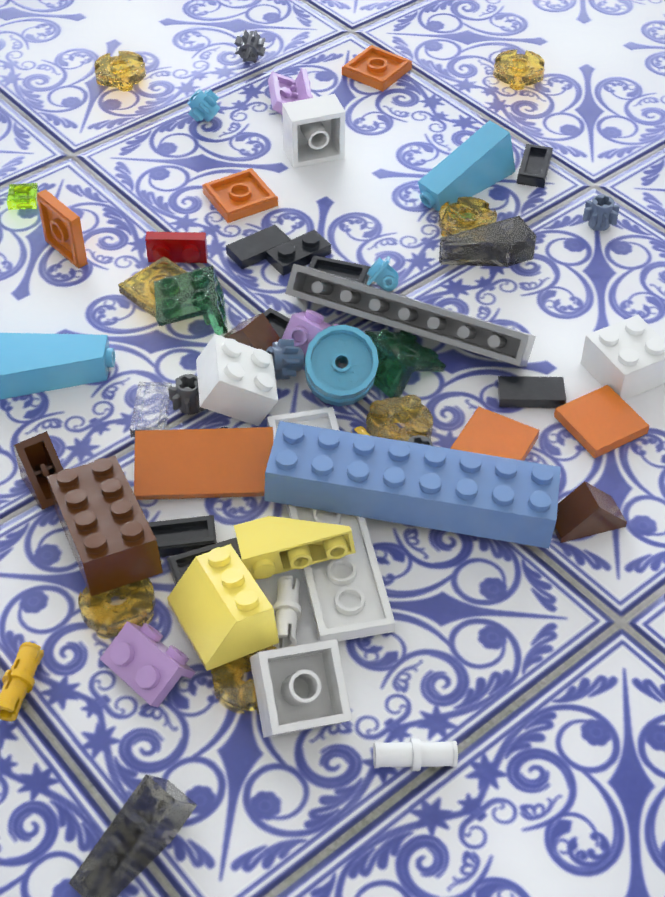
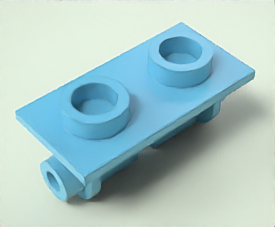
M387 256L384 261L379 257L367 272L370 276L367 285L370 286L374 281L386 291H392L397 287L399 276L397 271L389 265L391 257Z

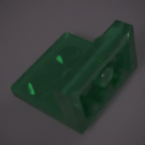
M213 265L197 268L175 276H168L154 282L156 321L159 326L203 315L206 325L211 324L215 334L228 333L224 292Z
M385 329L365 331V334L371 338L377 348L379 364L374 385L391 399H400L414 371L443 372L446 367L438 359L439 355L435 351L420 345L416 341L417 337L410 332L400 330V332H390Z

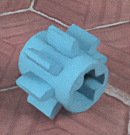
M198 89L187 102L191 108L188 114L197 122L203 119L209 122L220 109L216 102L219 97L211 89L205 90V92Z

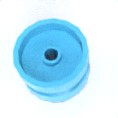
M348 325L329 326L317 333L309 343L305 356L306 382L312 393L324 403L335 406L352 405L363 399L374 384L379 364L377 348L371 338L356 327ZM343 363L346 365V367L339 368V364Z

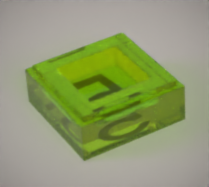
M38 183L9 184L7 196L8 210L36 209L38 204L37 193H39Z

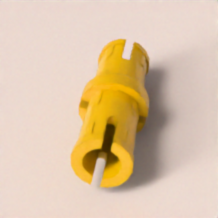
M24 642L20 645L11 669H8L2 678L3 687L0 692L1 720L15 721L26 694L30 693L34 687V675L44 656V650H40L41 647L35 643Z

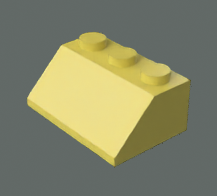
M231 544L196 556L167 597L170 608L206 671L279 643L273 606Z

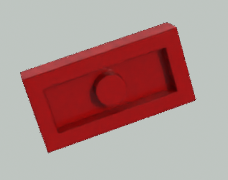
M146 232L145 242L148 262L207 263L208 251L205 232Z

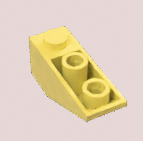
M267 516L234 525L242 562L254 580L266 579L278 573L293 569H303L312 564L331 559L336 560L356 553L350 526Z

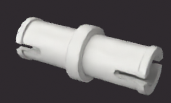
M285 575L278 579L277 598L273 604L279 640L281 638L280 648L296 646L297 622L302 615V608L299 605L301 581L295 578L292 587L293 576Z
M410 738L409 742L373 743L374 768L410 767L411 771H420L421 767H457L458 764L456 741L420 742L419 738Z

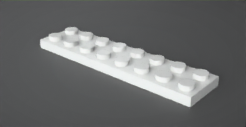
M333 407L267 417L268 427H273L274 439L279 421L339 430ZM287 505L290 519L350 526L352 530L356 553L346 555L340 559H331L312 564L302 569L319 641L337 639L339 642L395 632V620L365 518Z

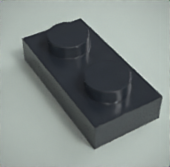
M312 230L267 250L266 261L284 276L291 272L293 264L306 266L310 264L313 256L325 257L330 255L331 244L317 231Z

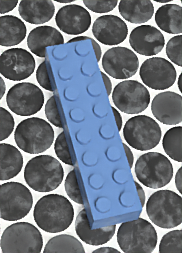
M279 421L265 471L264 501L549 549L557 520L561 467Z

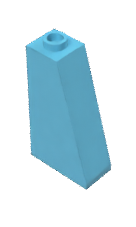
M489 120L418 181L422 203L426 207H432L442 214L512 175L516 170L510 132Z
M0 333V400L106 381L109 367L115 366V349L109 347L108 335Z

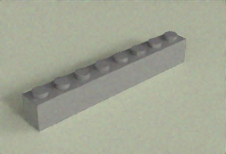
M293 264L285 294L519 367H527L536 336L297 264Z

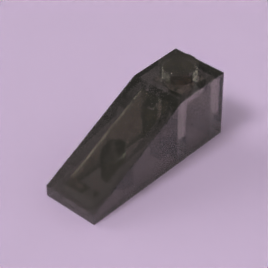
M515 216L440 238L439 262L441 265L512 266L533 259L537 236L520 216Z
M146 774L72 877L69 884L82 897H117L172 842L197 804L169 780Z

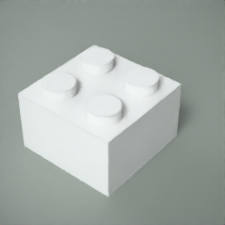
M335 94L282 103L283 148L293 168L345 158V110Z
M639 315L587 334L580 363L602 386L609 385L623 400H627L665 384V340Z
M214 334L196 359L199 405L202 408L259 426L278 402L273 356L262 349H256L239 343L234 339Z
M337 639L260 651L250 657L263 738L341 724L352 720Z

